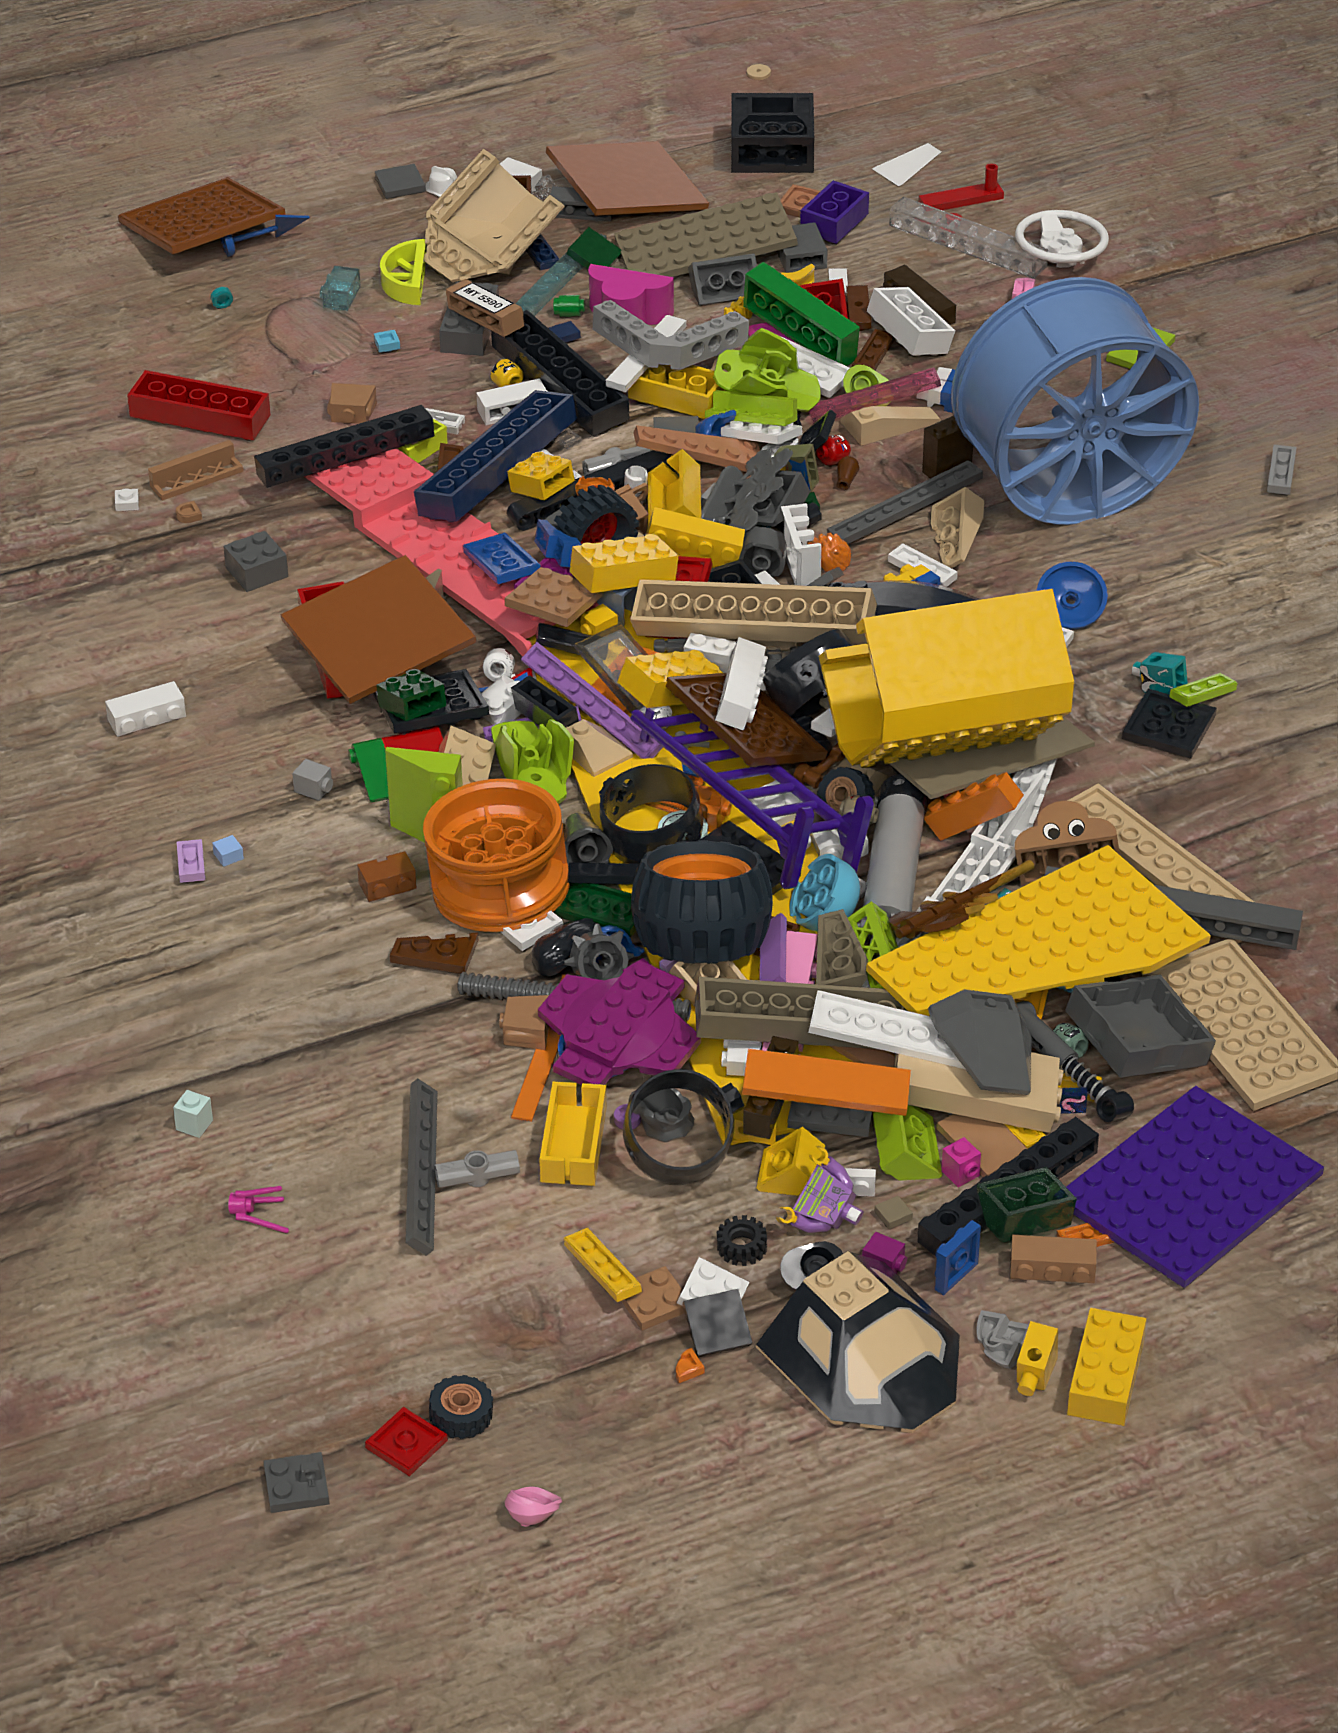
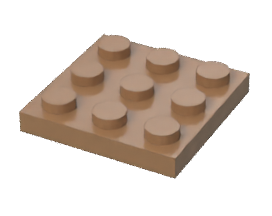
M540 567L505 597V606L568 627L599 600L603 592L590 593L572 576Z

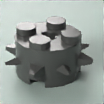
M595 924L592 932L585 933L581 937L576 935L572 937L573 945L570 958L564 961V965L571 966L577 976L608 980L620 977L623 969L627 968L628 960L634 958V954L626 952L625 947L621 945L624 934L621 930L609 936L602 932L599 924ZM599 955H602V959H601V960H598V964H597V963H596V958H597Z

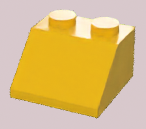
M802 1126L763 1150L756 1189L760 1192L799 1196L817 1166V1163L809 1158V1154L815 1159L820 1158L822 1152L816 1146H821L825 1149V1145Z

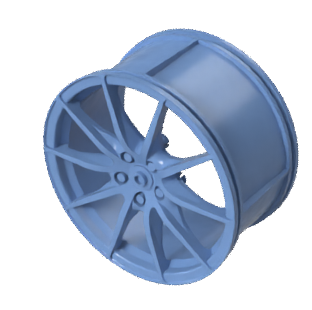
M1087 277L1065 278L1041 284L1016 296L994 312L976 331L964 349L955 370L951 390V404L957 425L998 478L1010 501L1024 514L1036 520L1062 525L1077 524L1092 518L1097 519L1113 515L1131 506L1151 492L1167 477L1183 456L1193 436L1199 412L1198 388L1190 369L1175 352L1166 346L1151 327L1134 298L1124 289L1113 283ZM1114 350H1138L1137 360L1132 368L1116 382L1102 390L1101 353ZM1091 357L1090 379L1085 390L1079 396L1074 398L1063 396L1047 384L1048 381L1069 366ZM1041 388L1058 402V405L1052 409L1054 419L1033 427H1015L1024 408ZM1010 439H1052L1047 447L1027 450L1009 449Z

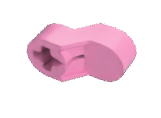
M1017 278L1014 283L1012 299L1034 288L1035 279Z

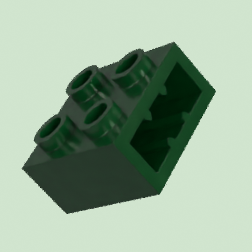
M418 669L408 670L404 675L387 678L385 682L376 685L379 707L404 721L447 706L444 684Z

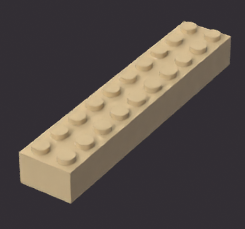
M639 580L630 620L636 634L639 636L688 638L690 633L723 639L738 640V637L746 640L808 642L827 631L840 629L850 639L852 644L860 645L866 644L867 641L865 633H857L856 624L863 618L875 616L877 602L872 588Z

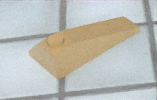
M870 406L850 412L841 418V423L861 446L921 429L941 421L930 407Z
M966 487L932 506L931 527L936 531L935 540L940 545L939 553L942 563L950 568L965 561L984 515V500Z

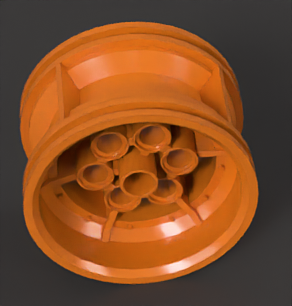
M515 779L481 780L448 792L436 801L428 811L423 823V833L433 898L440 913L449 921L475 931L503 932L505 927L515 930L520 929L522 924L532 923L535 919L539 922L546 918L549 911L554 912L566 898L570 883H567L569 870L561 809L556 799L543 788Z

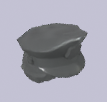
M675 1088L660 1090L649 1095L633 1111V1113L639 1114L642 1118L641 1122L646 1135L664 1142L685 1137L694 1126V1117L690 1112L692 1108L691 1101L687 1097L682 1096ZM635 1091L630 1094L628 1103Z

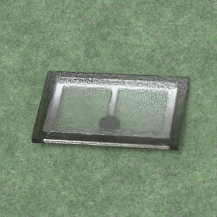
M621 623L575 643L574 648L631 714L633 710H640L644 706L617 683L626 657L648 655Z

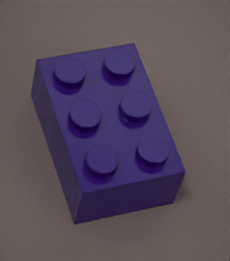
M833 180L801 209L800 224L816 223L822 239L837 244L869 214V192Z

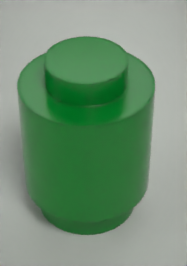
M559 295V297L553 300L554 315H559L560 317L581 316V313L585 312V299H581L580 295Z

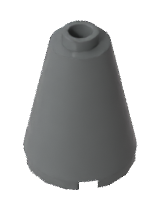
M583 813L571 814L566 819L564 841L568 866L569 862L609 863L608 859L613 852V848L605 832Z

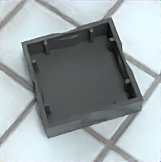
M1161 974L1130 978L1120 982L1075 985L1065 1010L1120 1078L1205 1066L1216 1043L1214 1037L1199 1019L1185 1007L1180 997Z

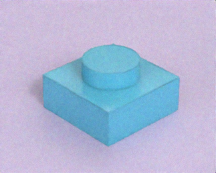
M395 330L374 333V342L379 353L400 349V340Z

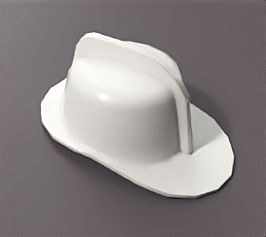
M433 166L429 181L426 183V191L440 197L457 179L455 171L451 168Z

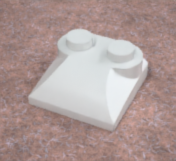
M503 675L481 694L489 706L490 714L483 716V718L492 725L513 721L522 714L515 709L511 687L520 681H514L510 677Z

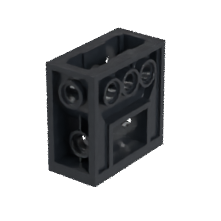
M731 93V173H814L813 93Z

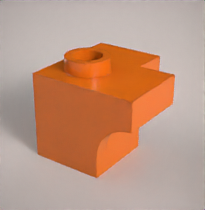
M700 785L697 792L701 802L703 817L708 824V832H712L721 826L725 816L728 817L730 815L732 803L712 787Z

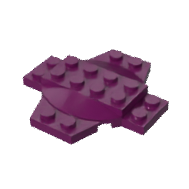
M641 960L638 961L630 972L624 971L620 977L608 980L567 974L538 1008V1016L558 1035L564 1036L566 1050L553 1064V1072L580 1085L582 1083L605 1085L613 1075L623 1074L624 1069L631 1067L639 1068L640 1073L650 1075L681 1069L701 1044V1038L697 1037L696 1031L674 1011L673 1001L685 987L684 980Z

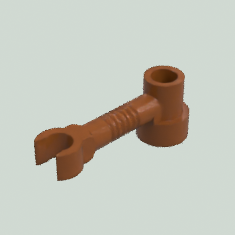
M837 743L825 760L816 767H811L804 762L800 763L793 777L802 784L806 783L817 789L819 783L823 780L822 774L835 762L842 761L845 755Z

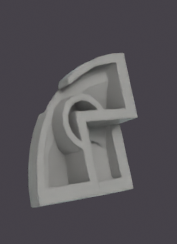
M981 1310L977 1322V1338L984 1346L985 1350L983 1352L992 1362L1011 1369L1017 1364L1029 1324L1009 1321L1006 1314Z

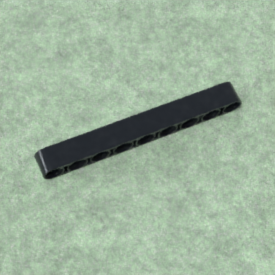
M652 450L587 474L584 477L585 479L603 477L607 480L610 478L616 491L624 486L625 471L630 469L631 466H641L648 473L664 462L676 474L678 472L667 463V459L672 454ZM579 478L545 500L529 496L513 502L507 508V516L521 531L537 527L538 519H546L558 511L562 505L567 506L570 503L567 499L571 496L577 497L575 485Z

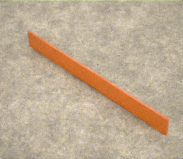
M550 1026L546 1049H536L511 1115L512 1119L532 1122L558 1051V1042L561 1036Z

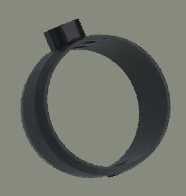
M840 629L827 631L806 642L780 660L764 675L762 681L767 693L774 703L792 719L809 716L823 708L819 704L820 699L828 696L819 655L828 649L853 646L852 642ZM809 672L812 676L809 677L807 675H804V673ZM821 691L824 692L822 698H815V697H814L815 695H817V694L820 693Z
M647 764L628 769L614 779L609 777L603 782V787L599 791L600 820L603 831L611 842L612 853L620 861L627 864H640L647 852L653 851L662 845L682 842L685 833H687L685 836L686 842L701 839L703 812L699 794L690 777L683 771L668 765ZM632 793L631 798L626 801L627 797ZM668 801L688 808L675 822L655 830L633 831L615 825L626 812L645 803Z
M674 1069L661 1072L640 1085L628 1103L623 1122L625 1147L638 1169L655 1181L669 1185H686L697 1182L714 1172L725 1159L734 1134L733 1114L744 1109L745 1105L739 1091L732 1083L720 1088L713 1080L695 1071ZM671 1088L686 1089L703 1096L715 1107L722 1119L725 1130L724 1145L709 1160L690 1167L669 1166L653 1159L641 1148L632 1129L631 1115L642 1100L657 1091Z

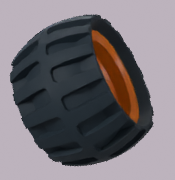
M698 840L675 842V844L662 845L653 851L647 852L637 868L631 895L633 921L643 947H646L649 953L661 956L663 959L690 964H713L723 961H734L740 957L753 954L756 948L761 947L766 937L773 906L769 874L760 855L749 850L748 847L723 841Z

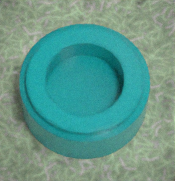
M227 287L216 288L211 293L210 298L216 308H226L233 302V295Z

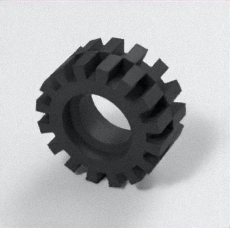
M742 1215V1219L738 1220L737 1216H732V1222L726 1219L724 1220V1225L720 1224L719 1231H717V1251H719L720 1257H724V1261L728 1263L732 1260V1265L736 1266L738 1262H742V1266H747V1261H750L751 1265L756 1263V1259L759 1261L763 1259V1254L765 1255L767 1252V1233L761 1221L756 1223V1218L751 1217L750 1220H747V1215ZM745 1237L751 1239L752 1242L738 1245L733 1243L732 1240Z

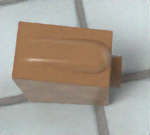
M332 383L331 396L327 406V413L331 416V422L359 424L368 421L377 404L376 385Z
M549 995L507 997L505 1013H500L499 1021L500 1028L503 1029L504 1045L540 1050L546 1049L549 1025L538 1016V1008Z

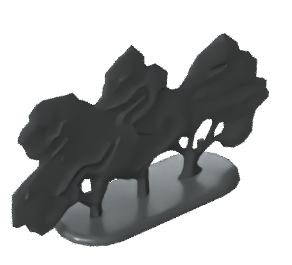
M785 448L773 457H771L770 449L757 452L754 457L746 462L745 468L747 473L744 475L735 466L725 467L701 511V518L745 529V532L753 528L758 523V513L754 511L753 507L759 502H764L770 497L772 492L783 487V478L775 477V474L786 466L793 455L792 450L789 451V448Z

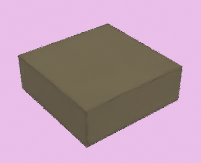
M899 1196L875 1205L874 1212L889 1230L913 1219V1212Z

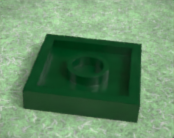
M588 227L568 248L566 254L589 269L590 264L611 267L620 258L622 250Z

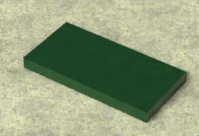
M570 883L566 898L553 912L559 918L569 921L591 918L593 922L602 927L608 925L617 926L623 929L629 937H632L636 932L631 907L632 893L599 884Z

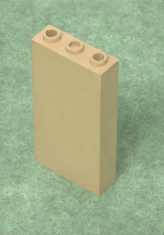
M1031 1052V1092L1029 1095L981 1090L966 1069L895 1053L894 1068L911 1070L908 1105L1048 1133L1051 1132L1053 1122L1058 1123L1061 1107H1057L1062 1095V1088H1058L1063 1078V1070L1059 1069L1060 1058Z

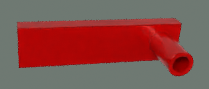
M993 163L986 165L985 183L919 195L918 203L925 213L1004 199V191L997 182L998 166Z

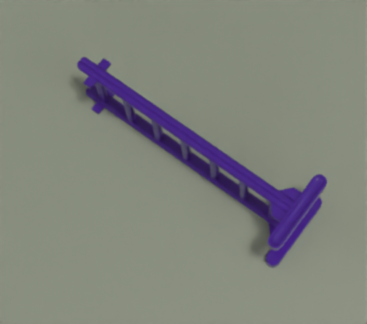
M646 708L645 714L639 709L632 711L630 719L642 729L640 738L644 742H648L649 736L652 737L777 841L780 855L785 859L780 878L783 889L797 887L809 836L812 833L837 829L840 843L844 847L841 860L847 862L857 873L874 806L873 799L870 796L858 797L854 812H848L842 816L778 764L716 773L705 763L739 758L740 756L730 749L696 755L686 749L683 745L720 739L713 731H708L709 727L700 722L701 719L693 712L653 719L655 712L650 708ZM700 722L699 728L703 732L672 737L662 728ZM769 774L780 784L738 791L727 781ZM791 792L802 802L761 810L749 799ZM814 812L826 821L813 823ZM796 814L794 825L788 823L781 827L772 819Z

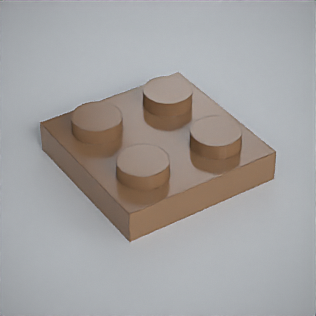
M666 1266L636 1277L641 1284L642 1292L622 1300V1303L642 1331L685 1314L683 1306L677 1304L683 1290Z

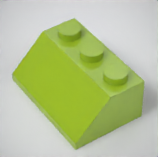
M912 1105L907 1106L906 1116L873 1112L877 1138L876 1144L880 1158L879 1165L885 1174L891 1175L899 1181L938 1179L942 1177L934 1121L931 1115Z

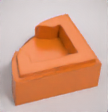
M692 1348L687 1349L681 1354V1358L676 1365L678 1383L705 1374V1367Z

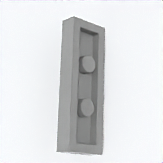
M1273 446L1267 492L1290 495L1296 447Z

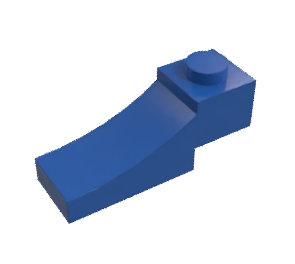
M538 519L534 542L545 557L555 558L562 567H570L572 546H578L581 543L576 537L568 536L553 527L547 520Z

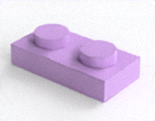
M202 839L178 841L177 854L180 883L204 881L205 869Z

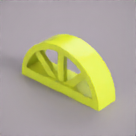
M425 239L400 243L390 248L382 256L380 261L381 285L384 292L394 300L411 305H421L426 268L424 257L427 253ZM401 266L410 273H394L391 271Z

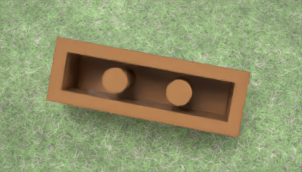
M1012 1235L1010 1279L1095 1283L1097 1239Z

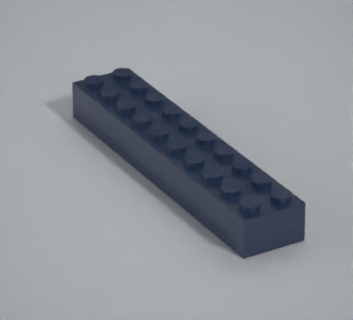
M540 390L533 391L413 491L418 516L428 517L429 519H442L448 522L459 521L461 517L508 479V470L515 467L517 463L531 457L533 453L545 448L549 442L577 419L573 395Z

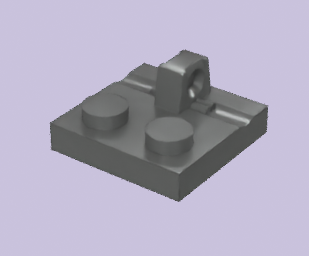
M322 1452L263 1460L271 1513L330 1505Z

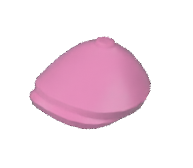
M539 1487L511 1490L505 1499V1507L509 1514L525 1527L547 1519L559 1509L562 1503L561 1497Z

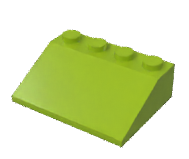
M386 747L391 826L425 843L423 823L428 811L442 796L463 786L461 755Z

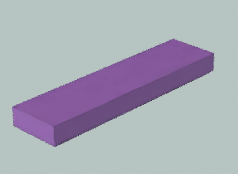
M782 913L771 919L766 937L760 947V981L786 982L787 918Z

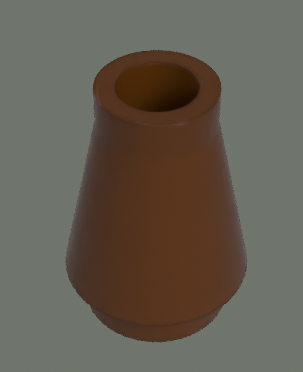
M845 456L838 462L837 487L841 490H848L852 481L860 470L859 463L854 457Z

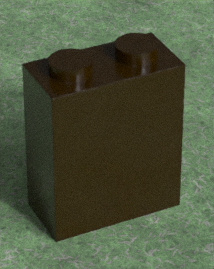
M954 415L924 428L922 473L931 479L968 460L972 463L973 444L961 432Z

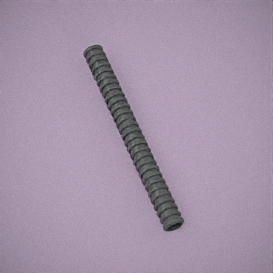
M462 972L458 979V992L460 995L467 993L468 996L475 994L476 997L482 995L484 998L490 996L491 999L498 997L499 1000H504V998L507 1000V997L550 995L558 984L555 986L552 982L547 985L544 981L539 984L535 980L531 983L527 979L523 982L519 978L515 981L514 978L507 980L506 977L499 979L498 976L491 978L490 975L483 977L482 974L475 976V973L468 975L467 972ZM677 998L673 1001L674 1011L687 1022L690 1018L691 1003L689 999L682 1001L681 998Z

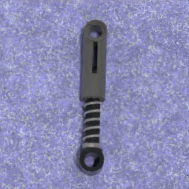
M1029 1001L1016 1002L1030 1031L1031 1047L1039 1054L1060 1058L1059 1069H1062L1063 1074L1065 1073L1066 1076H1071V1081L1077 1082L1078 1087L1083 1088L1084 1093L1090 1094V1098L1095 1100L1096 1111L1101 1120L1112 1122L1131 1116L1134 1110V1102L1127 1092H1116L1109 1086H1104L1103 1080L1098 1081L1096 1079L1097 1075L1090 1073V1068L1085 1069L1084 1063L1078 1062V1054L1036 1015V1010L1032 1003Z

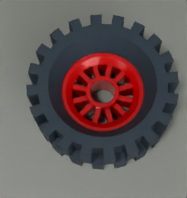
M594 485L588 486L587 492L583 489L577 491L578 496L576 498L571 496L567 499L570 503L567 506L562 505L559 509L562 512L561 516L556 515L554 519L557 526L553 527L568 536L576 537L581 545L583 543H600L604 540H622L626 537H637L638 531L635 529L639 527V521L636 519L638 517L637 512L612 488H606L604 485H598L597 488Z

